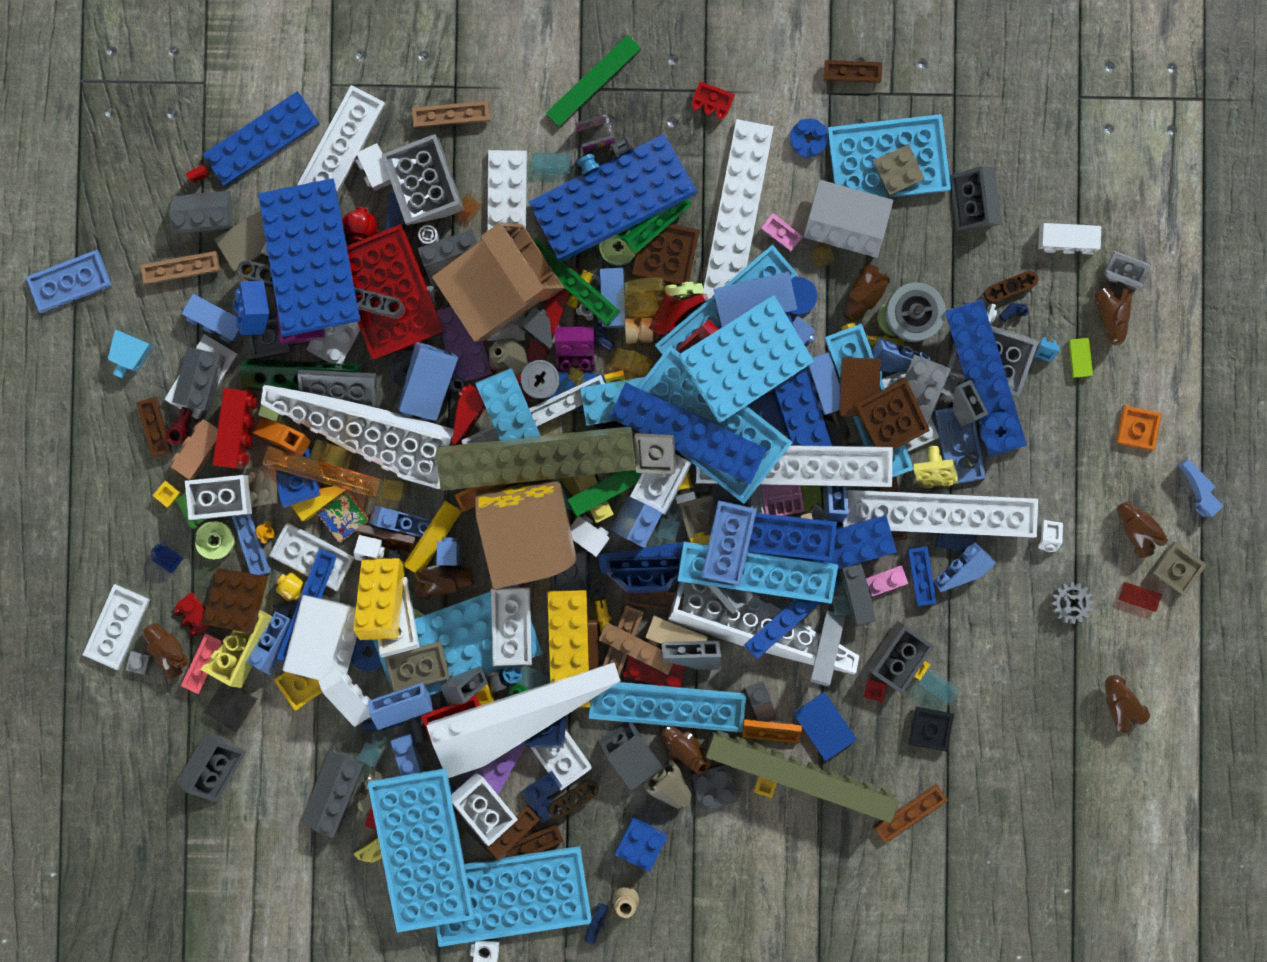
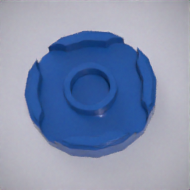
M794 277L791 279L797 310L790 311L789 313L792 315H803L813 309L817 302L818 294L816 287L810 280L803 277Z

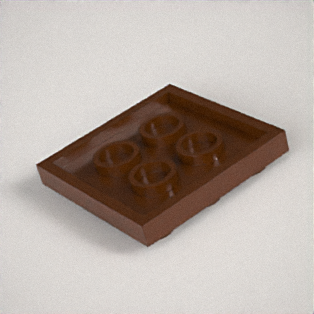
M669 224L636 253L632 275L677 285L689 282L700 230Z
M906 378L854 404L873 447H893L894 450L930 431Z
M217 568L202 624L253 634L268 577Z

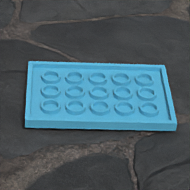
M942 114L828 127L834 184L885 198L951 190ZM909 144L925 179L888 196L873 161Z
M774 295L678 355L719 423L814 362Z

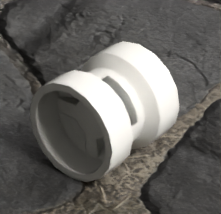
M425 225L420 228L418 236L425 246L439 241V234L433 226Z

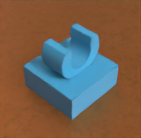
M1044 337L1037 346L1034 357L1052 362L1058 354L1060 346L1056 345L1055 340L1052 343L1047 342L1046 337Z

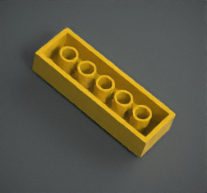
M586 590L548 591L550 683L589 671ZM590 700L580 707H590Z

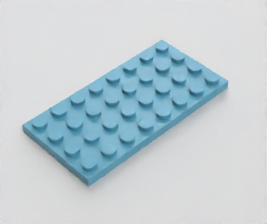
M669 346L637 388L767 448L751 484L678 451L744 504L793 442L748 406H745L719 423L678 357L681 353L672 346Z
M517 584L503 588H516L519 587V585ZM491 591L415 618L419 646L438 641L442 642L450 679L476 667H482L484 675L506 667L493 666ZM531 621V657L533 658L542 655L543 651ZM374 639L373 642L393 692L385 658L380 656L378 640ZM448 680L425 685L429 695L441 692V686Z
M446 768L369 781L370 799L397 933L473 920L474 911Z
M577 846L506 857L500 861L493 859L465 864L474 919L436 926L438 945L441 947L590 924L592 917L581 847Z

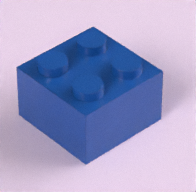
M240 281L239 289L235 290L236 299L233 300V310L237 311L236 327L240 329V335L264 334L269 317L264 281Z
M632 816L615 850V855L650 872L667 839V833Z

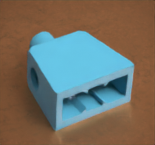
M115 329L108 355V360L117 363L113 375L124 379L128 369L136 372L139 371L154 346Z

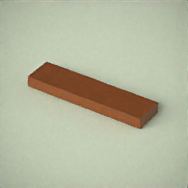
M934 784L896 810L891 823L882 820L874 825L873 828L885 844L948 800L938 785Z

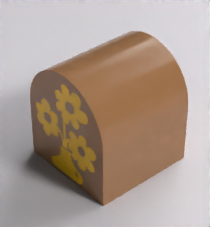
M546 479L518 482L475 491L476 519L493 590L554 576L567 570L576 562L577 556L561 484L558 481Z

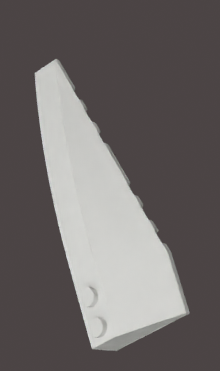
M263 386L261 404L283 416L287 415L294 422L304 424L311 428V431L321 433L326 436V439L353 453L364 456V459L381 465V468L387 471L391 470L404 480L440 489L436 450L437 447L453 445L454 429L350 401L285 388Z
M680 581L668 621L744 646L748 640L783 610L771 603L762 601L755 594L745 607L732 614L708 585ZM682 593H683V594H684V600H683V607H682V611H681V610H678V607H679L681 595H682ZM797 623L765 653L814 665L820 635L811 630L810 626ZM839 644L834 670L855 674L859 656Z
M613 662L429 722L427 729L443 769L446 768L448 778L486 766L620 682V678Z

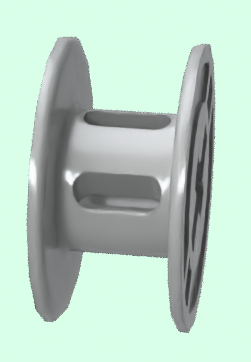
M535 360L524 367L521 374V384L524 391L530 397L546 399L556 392L559 386V375L551 363L545 360ZM543 372L546 373L543 378L545 383H540L535 387L534 385L537 383L536 376L540 377Z

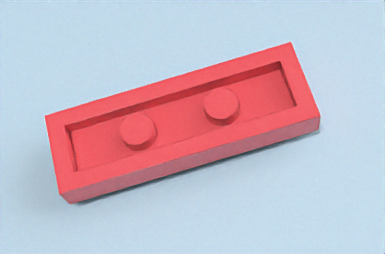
M205 633L181 684L182 687L197 694L201 693L209 674L200 669L210 661L211 655L218 651L224 643L223 640Z

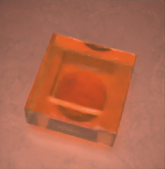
M467 193L461 200L464 210L460 213L469 220H472L483 205Z

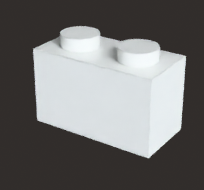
M377 143L356 153L359 158L356 160L360 170L364 169L367 175L364 179L368 187L372 186L377 191L392 184L381 155L383 153Z
M586 515L583 517L578 516L570 527L572 538L597 557L610 539L607 536L609 532L601 526L598 529L592 525L594 521Z

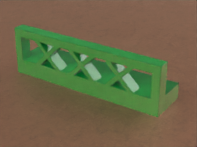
M687 199L617 234V236L625 241L630 250L636 254L692 204Z

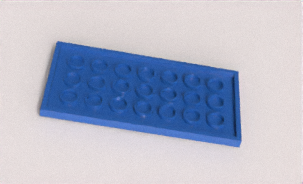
M665 134L635 148L633 152L628 151L620 155L619 159L614 158L600 165V168L595 171L589 172L585 176L580 175L528 201L557 259L561 263L698 193Z
M334 178L258 193L282 336L286 337L359 322L360 315Z

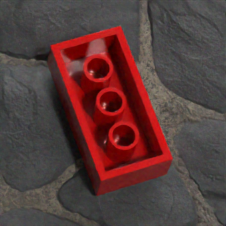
M224 388L213 465L245 470V466H248L249 455H247V450L252 443L250 429L254 427L255 418L252 415L253 409L257 407L255 394L243 390Z

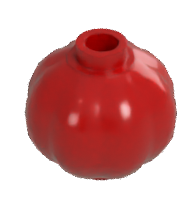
M356 207V210L348 212L342 219L345 236L352 243L377 233L376 219L364 207Z

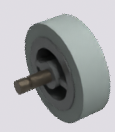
M919 282L903 285L891 295L886 304V323L891 332L901 340L907 342L924 341L937 333L943 325L946 315L945 303L939 292L930 285Z

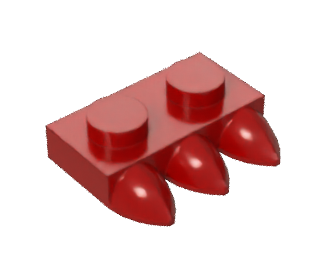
M699 81L692 100V106L694 111H696L702 105H705L706 115L711 114L716 109L718 120H721L729 113L735 94Z
M190 592L176 604L173 616L184 614L181 626L192 625L189 636H198L211 627L202 624L206 608L193 592Z

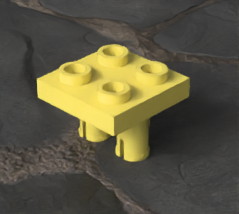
M938 446L928 447V462L914 464V472L920 488H932L939 485L951 486L958 483L953 459L942 461Z

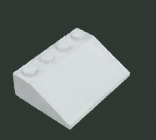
M302 595L282 670L317 680L323 679L337 668L343 674L347 673L357 638L353 631L356 606Z

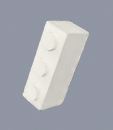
M1043 223L1039 226L1038 249H1044L1046 253L1063 250L1065 254L1082 251L1084 255H1092L1100 249L1101 226Z
M337 668L321 679L319 684L323 694L356 727L370 717L368 705L370 698L368 696L364 697L360 687L357 684L353 685L351 683L352 680L346 672L343 674Z

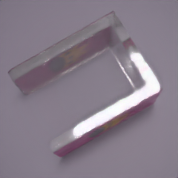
M608 114L575 123L577 132L605 123L609 132L607 137L582 144L583 153L608 146L612 142L615 143Z

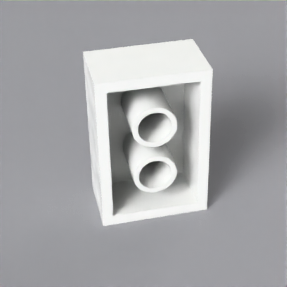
M247 475L185 481L189 520L252 514L249 478Z
M477 773L451 795L455 810L480 840L488 846L518 820L487 781Z

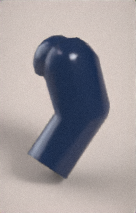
M1011 303L999 317L1006 322L1012 315L1026 316L1029 308L1022 303Z
M602 326L594 328L595 343L611 352L615 343L606 338V333Z

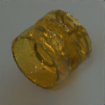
M642 278L624 283L626 297L635 298V300L627 303V307L634 308L628 310V317L649 318L668 311L667 306L660 305L666 303V298L657 297V295L665 292L664 278Z

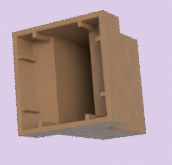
M499 222L481 235L483 240L432 276L474 342L488 340L541 301L549 300L564 289V286L523 224Z

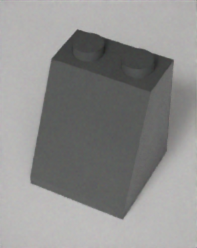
M632 722L622 723L598 740L606 758L631 790L642 785L645 780L656 775L663 768Z

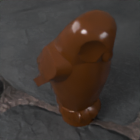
M865 264L864 268L860 269V276L850 290L842 315L849 320L855 321L867 310H871L886 291L885 288L890 283V277L887 274H880L878 267Z
M1108 288L1101 289L1094 294V303L1099 305L1101 320L1107 330L1105 336L1114 346L1122 344L1127 336L1132 294L1128 293L1129 289L1126 288L1123 289L1120 300Z
M1131 501L1118 505L1117 512L1119 518L1123 520L1125 531L1135 546V553H1138L1139 558L1153 555L1154 549H1156L1155 544L1158 546L1167 544V536L1150 514L1143 512L1141 508Z
M435 565L427 569H418L415 573V578L418 581V584L415 585V591L420 600L424 598L428 600L431 596L450 594L458 589L474 584L471 570L453 568L452 565Z
M156 623L145 627L142 632L148 644L146 650L163 669L164 676L167 675L169 680L183 674L182 667L188 664L189 659L182 653L181 645L172 633L168 634L162 626Z
M1118 675L1109 676L1105 680L1106 702L1117 731L1120 730L1122 733L1129 732V719L1134 724H1145L1150 718L1148 708L1141 705L1136 695L1126 686V681Z
M666 726L661 731L659 738L662 744L669 749L668 756L672 760L685 764L698 775L704 773L711 766V759L706 758L699 742L688 731L682 733L673 726Z

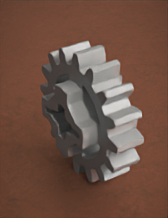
M1069 582L1068 586L1062 583V589L1055 588L1057 595H1051L1055 598V601L1050 602V604L1055 605L1052 612H1058L1056 617L1059 619L1063 617V622L1066 623L1069 619L1072 624H1075L1076 619L1078 622H1083L1082 616L1088 618L1087 611H1093L1089 607L1090 604L1094 603V601L1089 600L1092 593H1086L1088 588H1081V583H1077L1075 586L1074 582ZM1069 590H1076V591H1077V592H1074L1072 595H1070L1069 593H1067V591H1069ZM1069 599H1074V606H1070L1071 602ZM1071 611H1075L1078 613L1072 616L1067 615Z

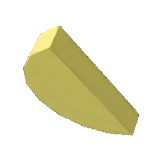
M376 838L354 853L356 858L371 863L380 860L382 854L379 839Z

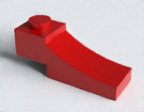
M702 293L668 306V315L652 320L656 334L663 335V337L669 334L686 315L708 300L707 294Z

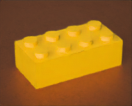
M399 558L364 559L361 561L353 629L359 640L398 639L405 567Z

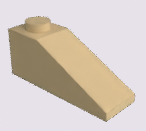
M655 615L645 636L649 639L648 643L659 646V643L707 641L708 638L704 634Z

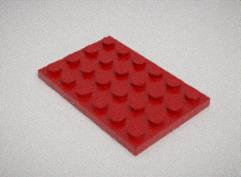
M402 224L347 246L354 288L397 298L405 306V314L399 319L359 310L360 321L358 325L373 361L412 346L416 342H422L445 332ZM362 295L356 296L357 303L361 301ZM375 300L372 306L374 308L378 307L380 300ZM393 305L391 312H396L399 309V305Z

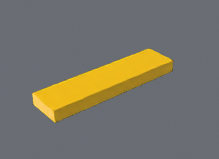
M444 501L404 563V566L415 573L418 569H425L437 551V541H442V538L447 536L462 511Z

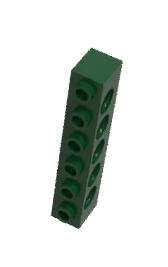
M244 359L240 365L241 387L256 390L267 385L299 390L298 378L296 376L298 375V370L359 373V364ZM258 373L264 374L266 378H261ZM277 374H282L285 379H280Z

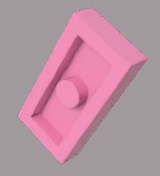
M774 213L761 227L763 232L790 253L803 237Z
M901 565L866 578L872 597L908 584Z

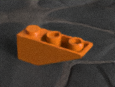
M261 417L252 432L254 435L302 458L311 443L304 434L264 417Z

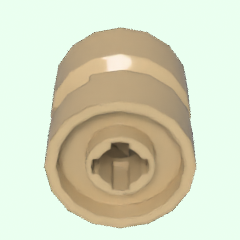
M636 318L625 319L626 344L637 343L638 340H641L642 343L653 342L652 318H641L640 321H637Z

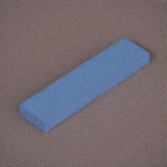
M253 514L232 516L249 573L256 575L271 573L262 542L256 536L257 526Z

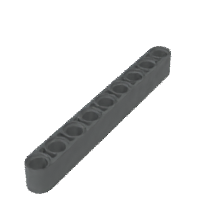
M248 260L239 263L237 267L238 274L245 280L264 281L265 286L274 288L270 266ZM252 267L251 273L245 275L246 269ZM270 272L269 278L263 279L264 274ZM355 288L356 296L362 295L361 301L357 303L359 310L394 319L404 316L405 306L397 298ZM380 300V305L374 308L372 306L373 302ZM398 304L399 309L396 312H391V307Z

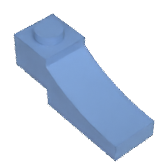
M1189 459L1182 460L1177 466L1183 471L1191 484L1196 500L1193 503L1197 507L1196 511L1203 517H1213L1223 507L1211 493L1215 486Z

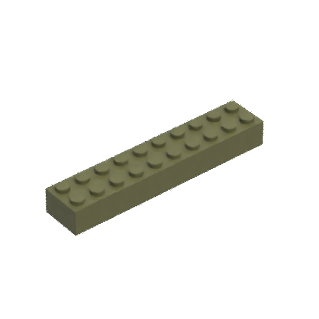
M631 427L437 447L436 450L441 491L636 470Z
M721 730L711 732L704 752L706 758L889 823L892 822L899 801L894 797L895 794L888 789L881 788L877 790L873 784L865 781L860 784L855 778L844 775L843 778L834 770L826 768V771L821 770L819 765L812 762L804 764L800 758L792 755L789 758L784 757L785 755L778 750L772 749L770 752L761 744L755 742L753 745L748 744L746 739L735 736V739L731 738L727 732Z

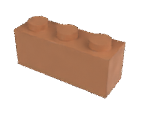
M205 419L197 422L193 429L195 432L184 441L182 445L184 448L172 459L173 464L171 468L189 480L197 478L215 451L218 427Z

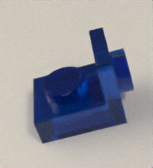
M164 541L160 545L156 544L151 551L152 561L171 574L184 559L183 556L168 547Z

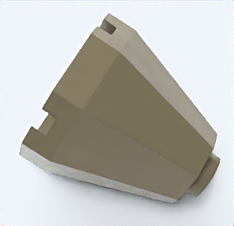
M514 338L498 340L489 349L490 368L496 374L512 368L515 377H519L524 367L528 365L527 348Z
M670 759L668 760L670 764L661 763L663 768L656 775L648 778L650 782L648 784L645 782L643 786L651 796L677 809L685 808L690 804L692 795L679 767Z

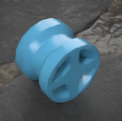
M593 153L583 156L576 162L582 168L583 176L600 168L599 164L594 161L595 156Z
M519 665L506 666L504 668L503 677L506 682L516 683L522 678L523 672Z

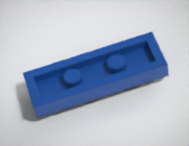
M928 547L907 549L916 606L936 604Z

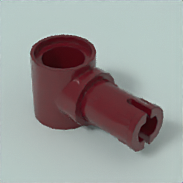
M186 407L181 408L177 421L166 432L167 442L175 445L183 443L188 438L187 425L194 412L193 410H188ZM175 430L180 433L179 440H176L173 436Z

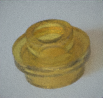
M572 367L568 373L569 378L576 385L584 383L585 374L579 368L575 369Z

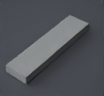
M828 610L825 613L811 674V682L827 687L830 686L845 621L844 615Z

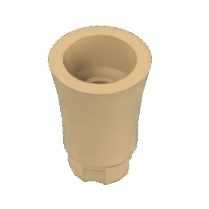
M622 887L616 890L612 898L616 913L623 918H629L635 913L639 905V896L634 889ZM628 903L629 905L624 907L622 904Z

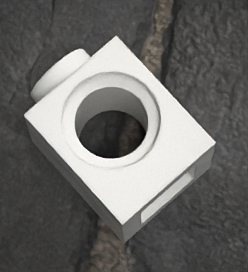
M359 535L354 550L355 560L382 559L385 548L382 547V540Z
M480 940L476 941L475 945L472 944L470 956L474 957L473 962H498L500 941ZM487 948L490 954L482 955L480 949Z

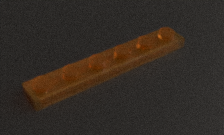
M270 446L267 448L262 464L263 466L376 498L381 479Z

